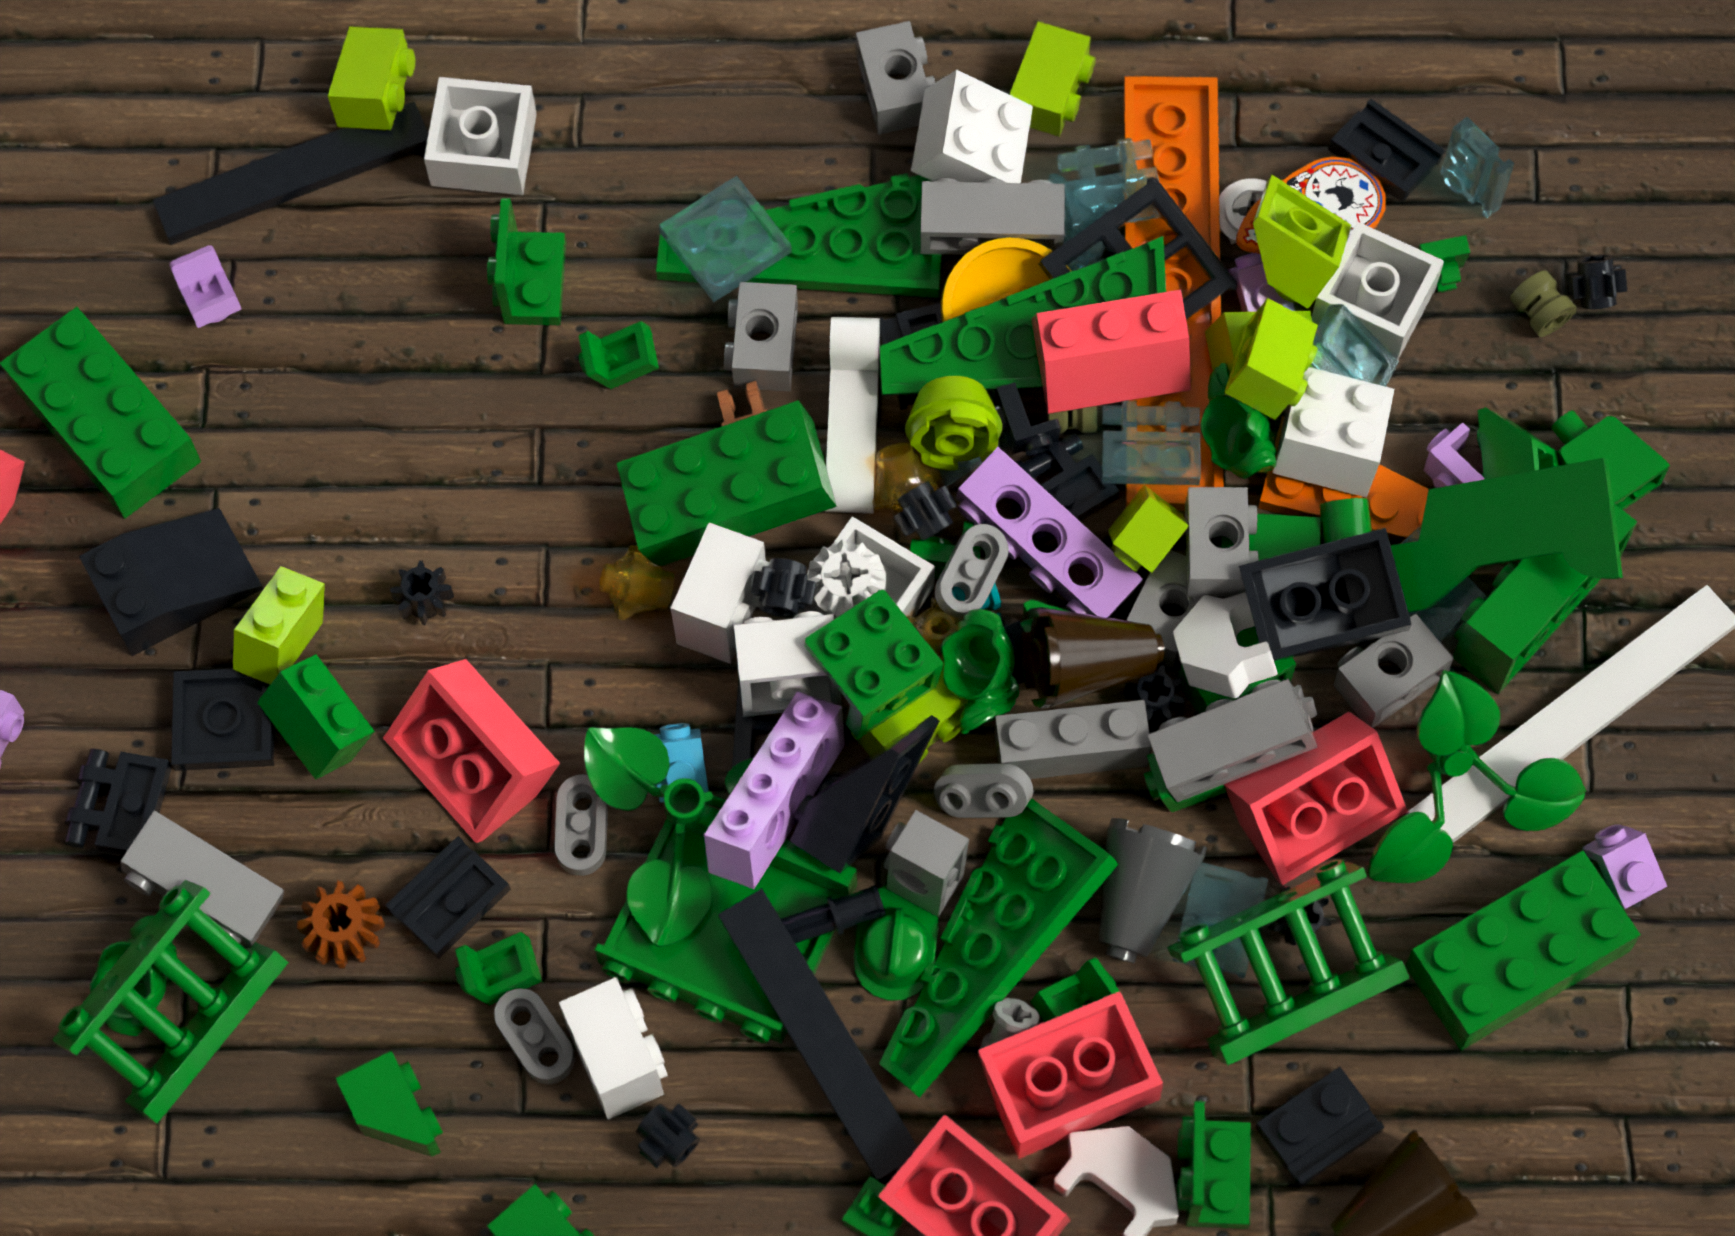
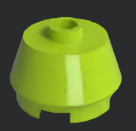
M945 376L928 382L920 389L906 422L905 433L911 447H914L921 453L922 463L942 470H958V462L968 461L979 457L983 463L998 447V439L1002 433L1003 426L996 408L981 383L963 376Z

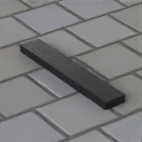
M413 101L405 104L401 112H396L391 130L342 128L155 198L153 202L168 240L173 245L425 150L429 133L416 103Z
M761 888L718 914V918L875 1180L878 1181L904 1165L918 1148L763 889Z

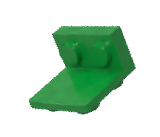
M501 198L499 214L491 215L490 223L491 242L496 243V257H488L487 281L488 285L492 286L493 306L501 308L504 324L561 326L566 254L565 233L518 232L511 198Z
M882 589L806 637L804 647L849 702L850 709L846 726L857 740L936 688L944 665L889 594Z
M1194 1101L1190 1116L1182 1115L1181 1128L1178 1129L1177 1157L1178 1159L1187 1160V1167H1181L1180 1179L1177 1181L1178 1211H1186V1226L1248 1229L1250 1226L1251 1122L1205 1121V1101Z

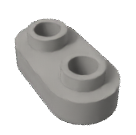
M978 524L968 529L959 538L935 586L936 601L946 614L956 618H963L969 610L980 609L985 603L1008 557V543L999 529L988 524ZM973 546H979L984 550L985 560L975 557ZM952 587H959L963 590L965 594L964 601L954 598Z
M1011 764L953 765L943 772L934 786V797L938 805L946 813L959 818L1014 817L1024 810L1033 796V784L1029 776L1022 769ZM998 792H1001L1004 795H1006L1008 799L1001 797L998 794Z
M584 774L572 776L564 781L558 790L556 800L555 853L560 866L568 873L577 876L589 875L598 870L605 860L607 848L608 805L597 796L591 786L588 775ZM587 798L592 801L589 809L580 811L574 807L579 799ZM584 845L590 848V853L584 858H576L572 855L574 849L578 846Z
M514 989L505 993L496 1004L494 1011L495 1022L500 1033L532 1079L539 1083L554 1084L564 1080L573 1069L575 1055L569 1039L535 992L528 989ZM524 1011L531 1015V1019L526 1025L518 1026L513 1023L514 1016L519 1012ZM547 1052H554L559 1056L556 1064L550 1067L543 1066L540 1063L541 1057Z

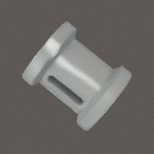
M1005 998L997 1002L993 1011L995 1022L992 1031L984 1036L981 1049L1037 1026L1039 1021L1037 1011L1026 1002L1018 999Z

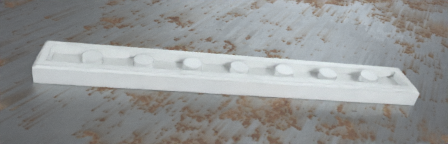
M1706 585L1479 758L1505 782L1516 786V779L1519 773L1529 764L1542 758H1558L1563 760L1735 629V615L1712 589ZM1472 765L1468 772L1461 776L1452 777L1442 785L1445 823L1440 829L1446 831L1454 843L1503 806L1511 795L1502 792ZM1433 793L1410 809L1407 814L1423 812L1432 821L1435 816Z

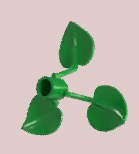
M1443 670L1436 690L1424 707L1417 724L1418 740L1433 761L1427 766V770L1432 780L1434 819L1431 821L1429 816L1423 812H1412L1394 822L1384 833L1370 858L1368 876L1379 882L1415 883L1434 876L1445 866L1450 858L1453 842L1450 835L1440 829L1445 823L1441 774L1457 777L1468 772L1472 765L1475 766L1502 792L1511 795L1503 807V816L1512 826L1525 831L1548 829L1561 823L1575 812L1582 803L1585 792H1587L1577 770L1564 760L1542 758L1529 764L1519 773L1516 779V786L1505 782L1479 758L1470 746L1483 744L1494 736L1500 723L1498 705L1492 696L1474 681L1457 673Z
M591 727L587 730L585 737L584 760L589 781L597 796L608 806L622 811L638 809L644 803L648 793L654 797H664L666 817L676 826L672 865L664 860H652L641 865L629 880L627 901L633 918L646 933L653 945L665 947L686 938L700 925L708 913L712 900V885L707 872L697 866L682 867L686 828L699 823L704 816L705 805L709 804L722 808L726 800L713 796L711 792L704 793L702 787L696 781L687 778L675 780L669 786L662 785L661 788L656 787L667 777L670 764L667 748L654 734L632 727ZM754 758L739 762L727 773L725 788L729 796Z

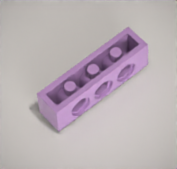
M999 447L958 488L955 498L960 502V505L957 507L960 513L969 522H974V525L983 523L999 529L1008 543V557L1015 560L1019 556L1033 569L1029 575L1042 589L1048 593L1055 589L1069 602L1065 606L1067 611L1110 618L1142 582L1143 579L1135 571L1119 560L1111 549ZM1005 498L1013 499L1020 504L1022 515L1012 520L1005 519L998 513L996 503ZM1040 531L1050 532L1056 537L1058 548L1050 553L1041 552L1034 546L1032 536ZM1075 564L1086 565L1093 572L1094 582L1087 586H1079L1070 579L1068 569Z
M798 691L796 692L704 834L709 873L755 889L796 824L793 817L797 808L807 795L813 796L845 746L841 706Z

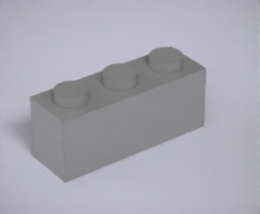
M939 178L934 181H922L921 254L966 255L980 244L999 238L1027 239L1054 251L1064 244L1065 184H1053L1047 180H1033L1029 183H1006L1000 179H986L981 182H958L952 178Z
M1289 679L1282 682L1279 680L1263 682L1257 685L1249 695L1236 700L1230 698L1218 700L1207 706L1204 713L1189 719L1185 717L1170 719L1160 725L1159 731L1148 734L1166 788L1177 802L1318 747L1299 696Z
M1145 700L995 716L994 737L998 764L1017 766L1030 779L1148 767L1147 755L1150 754L1151 743L1148 737L1149 728Z
M155 810L120 861L121 871L127 874L124 881L147 896H150L155 891L164 897L171 888L181 885L184 880L205 887L211 894L200 906V909L246 948L251 947L256 942L283 900L284 890Z

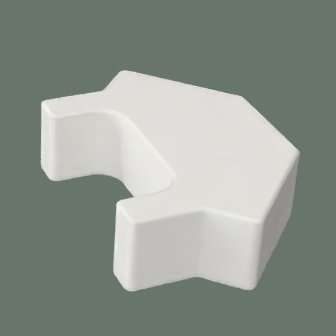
M1246 592L1225 599L1204 595L1174 629V638L1190 686L1227 697L1238 698L1250 683L1278 674L1268 642L1250 647H1241L1237 643V634L1244 629L1254 626Z
M1129 1126L1072 1132L1069 1134L1068 1149L1070 1159L1055 1177L1054 1190L1063 1197H1067L1080 1181L1090 1180L1132 1212L1134 1219L1124 1230L1123 1236H1147L1153 1227L1176 1224L1179 1214L1170 1157Z

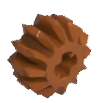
M337 880L334 885V894L330 895L327 894L323 887L317 886L315 892L319 902L316 904L310 901H303L301 908L308 917L297 921L298 931L306 935L301 942L306 952L316 951L315 958L322 965L328 963L334 956L338 968L344 969L348 963V955L354 954L358 962L364 963L366 956L362 949L363 946L379 948L380 940L373 932L385 927L382 916L376 915L380 908L375 897L365 899L366 892L363 886L358 884L347 893L344 883ZM343 918H348L350 925L344 930L341 926H338L339 932H334L331 925L338 919L342 924Z

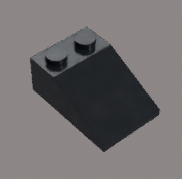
M220 508L123 533L79 556L132 656L263 590L262 584Z
M1386 528L1239 566L1259 643L1268 642L1274 661L1408 631L1412 625Z
M932 715L851 767L838 779L834 780L831 777L827 779L815 797L807 795L794 814L793 820L798 825L790 842L836 872L842 873L882 838L940 720Z

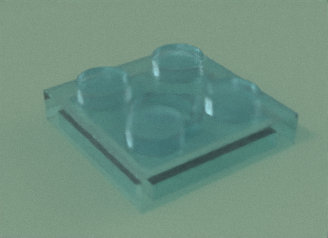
M738 176L730 179L659 224L662 237L713 302L739 287V282L750 280L792 253L791 243Z

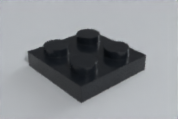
M233 669L174 671L171 762L174 770L274 766L275 726L257 703L270 684Z

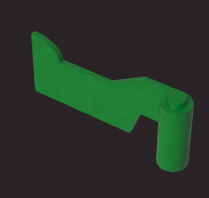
M1600 458L1429 489L1419 541L1391 545L1408 612L1412 613L1432 608L1475 569L1481 566L1563 553L1567 564L1583 575L1600 579L1623 578L1608 459ZM1366 498L1335 500L1319 505L1324 544L1372 531L1369 501Z

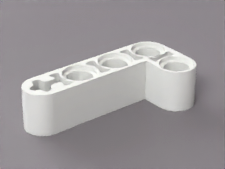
M831 317L826 469L837 507L825 512L874 514L880 371V318Z

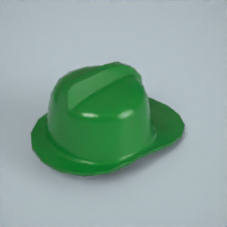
M886 885L878 889L886 915L859 923L857 926L854 950L855 973L861 985L873 996L888 1001L906 1000L923 989L925 984L920 979L928 963L934 964L939 927L938 917L886 889Z

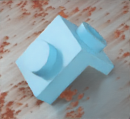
M687 723L661 727L660 734H655V736L667 748L670 765L667 777L657 787L661 788L662 785L669 786L675 780L687 778L696 781L702 787L704 793L709 792L700 729H690ZM659 797L660 803L664 802V797Z

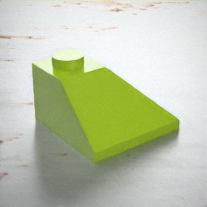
M1271 175L1266 182L1253 221L1267 283L1283 299L1289 302H1297L1308 309L1340 267L1351 224L1274 175Z

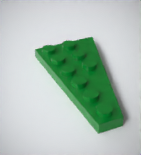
M908 173L890 177L891 181L868 187H863L860 184L791 199L789 200V205L765 210L764 206L747 209V214L723 220L712 217L660 229L656 266L657 280L739 285V282L797 285V289L939 298L942 254H921L922 181L932 180L921 175L909 177Z
M1163 236L1079 270H1074L1025 289L989 305L976 308L953 319L881 345L879 347L881 396L918 394L925 384L945 376H963L974 379L981 383L986 391L996 390L997 387L1014 382L1017 389L1043 388L1031 319L1036 313L1166 292Z
M1032 798L1019 815L1006 817L1002 826L995 825L988 840L992 845L982 867L973 870L940 938L945 944L935 964L928 963L920 979L925 985L915 1005L905 1009L879 1063L919 1098L991 1015L996 1003L1002 1001L1118 866L1116 860L1109 853Z

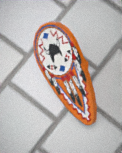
M1327 157L1315 160L1282 180L1350 223L1351 228L1348 238L1357 221L1375 229L1386 210V194L1379 179L1356 161L1348 158ZM1261 198L1246 214L1236 235L1237 245L1242 250L1260 254L1253 221Z

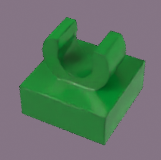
M1466 235L1420 244L1419 250L1444 261L1436 287L1437 293L1456 290V283L1461 282L1459 268L1463 267L1471 253Z
M870 1176L843 1217L842 1224L861 1236H896L906 1219L878 1197L886 1186Z

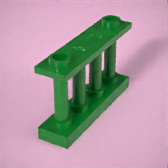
M1343 859L1328 862L1315 870L1316 877L1210 927L1205 923L1192 926L1178 935L1180 941L1167 947L1170 956L1183 963L1194 959L1221 1023L1217 1028L1219 1033L1206 1039L1214 1058L1228 1066L1410 979L1401 959L1387 953L1382 954L1380 951H1375L1348 886L1367 877L1363 867L1350 862L1344 863ZM1329 894L1357 958L1353 963L1355 968L1339 976L1336 973L1330 972L1303 908ZM1283 916L1286 918L1312 980L1308 984L1310 990L1293 998L1290 994L1285 995L1258 931V928ZM1236 938H1240L1267 1002L1263 1005V1012L1249 1019L1246 1016L1239 1015L1212 951Z
M184 880L181 885L174 886L164 895L160 902L158 913L80 1006L73 1007L64 1015L58 1026L59 1032L52 1039L59 1047L76 1056L85 1045L132 1084V1093L124 1102L140 1115L156 1124L163 1118L289 963L275 950L257 942L246 949L200 909V906L211 893L205 887L188 880ZM185 924L231 963V972L219 987L212 989L166 948ZM152 964L199 1004L197 1014L186 1027L179 1029L133 989ZM118 1005L122 1006L166 1044L165 1053L152 1068H144L99 1029Z

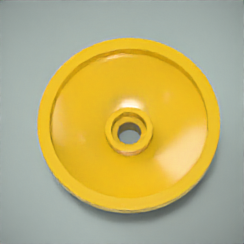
M999 238L973 248L957 262L946 280L941 298L942 322L1049 281L1050 279L1038 263L1053 251L1039 243L1021 238Z

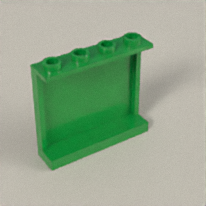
M705 805V813L699 823L686 828L682 867L697 866L704 869L709 876L712 885V900L704 920L686 938L665 947H658L652 944L646 933L635 921L626 900L604 946L598 943L595 948L597 960L603 966L601 970L611 978L616 977L618 981L623 983H629L632 978L648 985L647 991L665 1002L675 1003L678 998L694 1005L693 1011L706 1020L721 1023L723 1019H726L741 1026L740 1032L754 1041L767 1044L768 1040L771 1039L782 1044L787 1031L744 959L741 958L738 949L718 918V914L762 888L781 919L828 903L826 898L828 896L836 899L853 894L857 886V869L849 866L842 873H838L786 839L755 889L713 875L708 870L704 834L720 810ZM668 818L645 863L652 860H664L672 865L676 826ZM835 931L796 943L814 975Z

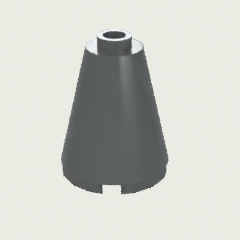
M1111 818L1107 828L1106 852L1116 860L1118 866L1103 882L1099 942L1108 946L1105 955L1134 964L1137 955L1142 957L1149 955L1203 862L1207 848L1205 846H1195V841L1166 830L1143 824L1142 827H1139L1138 831L1127 827L1129 820Z

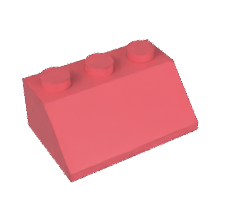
M1181 290L1036 313L1031 319L1047 414L1191 390L1189 334Z
M466 659L428 670L383 737L386 743L475 843L482 842L536 798L560 764Z
M1351 712L1345 713L1312 732L1318 746L1317 748L1224 784L1239 824L1281 885L1295 879L1408 812L1378 732Z
M1120 991L978 1050L998 1114L1018 1159L1066 1140L1072 1132L1087 1131L1159 1101L1161 1097L1163 1082Z
M945 1114L878 1196L925 1236H1058L1070 1221V1218Z

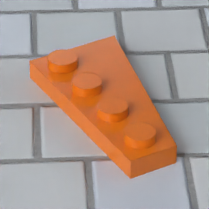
M1284 416L1281 417L1275 441L1276 451L1279 445ZM1379 464L1366 498L1369 501L1372 531L1386 528L1389 541L1400 544L1419 541L1429 489ZM1273 470L1267 472L1258 509L1290 516L1321 517L1319 505L1322 503L1366 497L1272 473Z

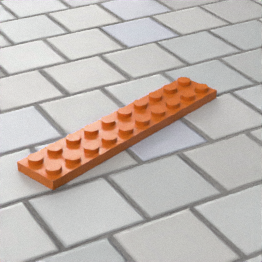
M1125 76L1124 200L1145 186L1149 177L1157 178L1220 259L1218 77ZM1150 205L1124 224V238L1132 248L1162 236L1165 246L1177 237L1153 205ZM1185 247L1165 261L1166 292L1181 290L1182 298L1184 299L1210 280ZM1221 295L1186 320L1189 334L1191 390L1125 401L1126 507L1143 485L1147 486L1178 511H1185L1188 487H1224L1223 468L1211 461L1210 448L1205 442L1200 429L1204 410L1210 402L1208 399V383L1210 374L1213 372L1205 331L1221 316Z

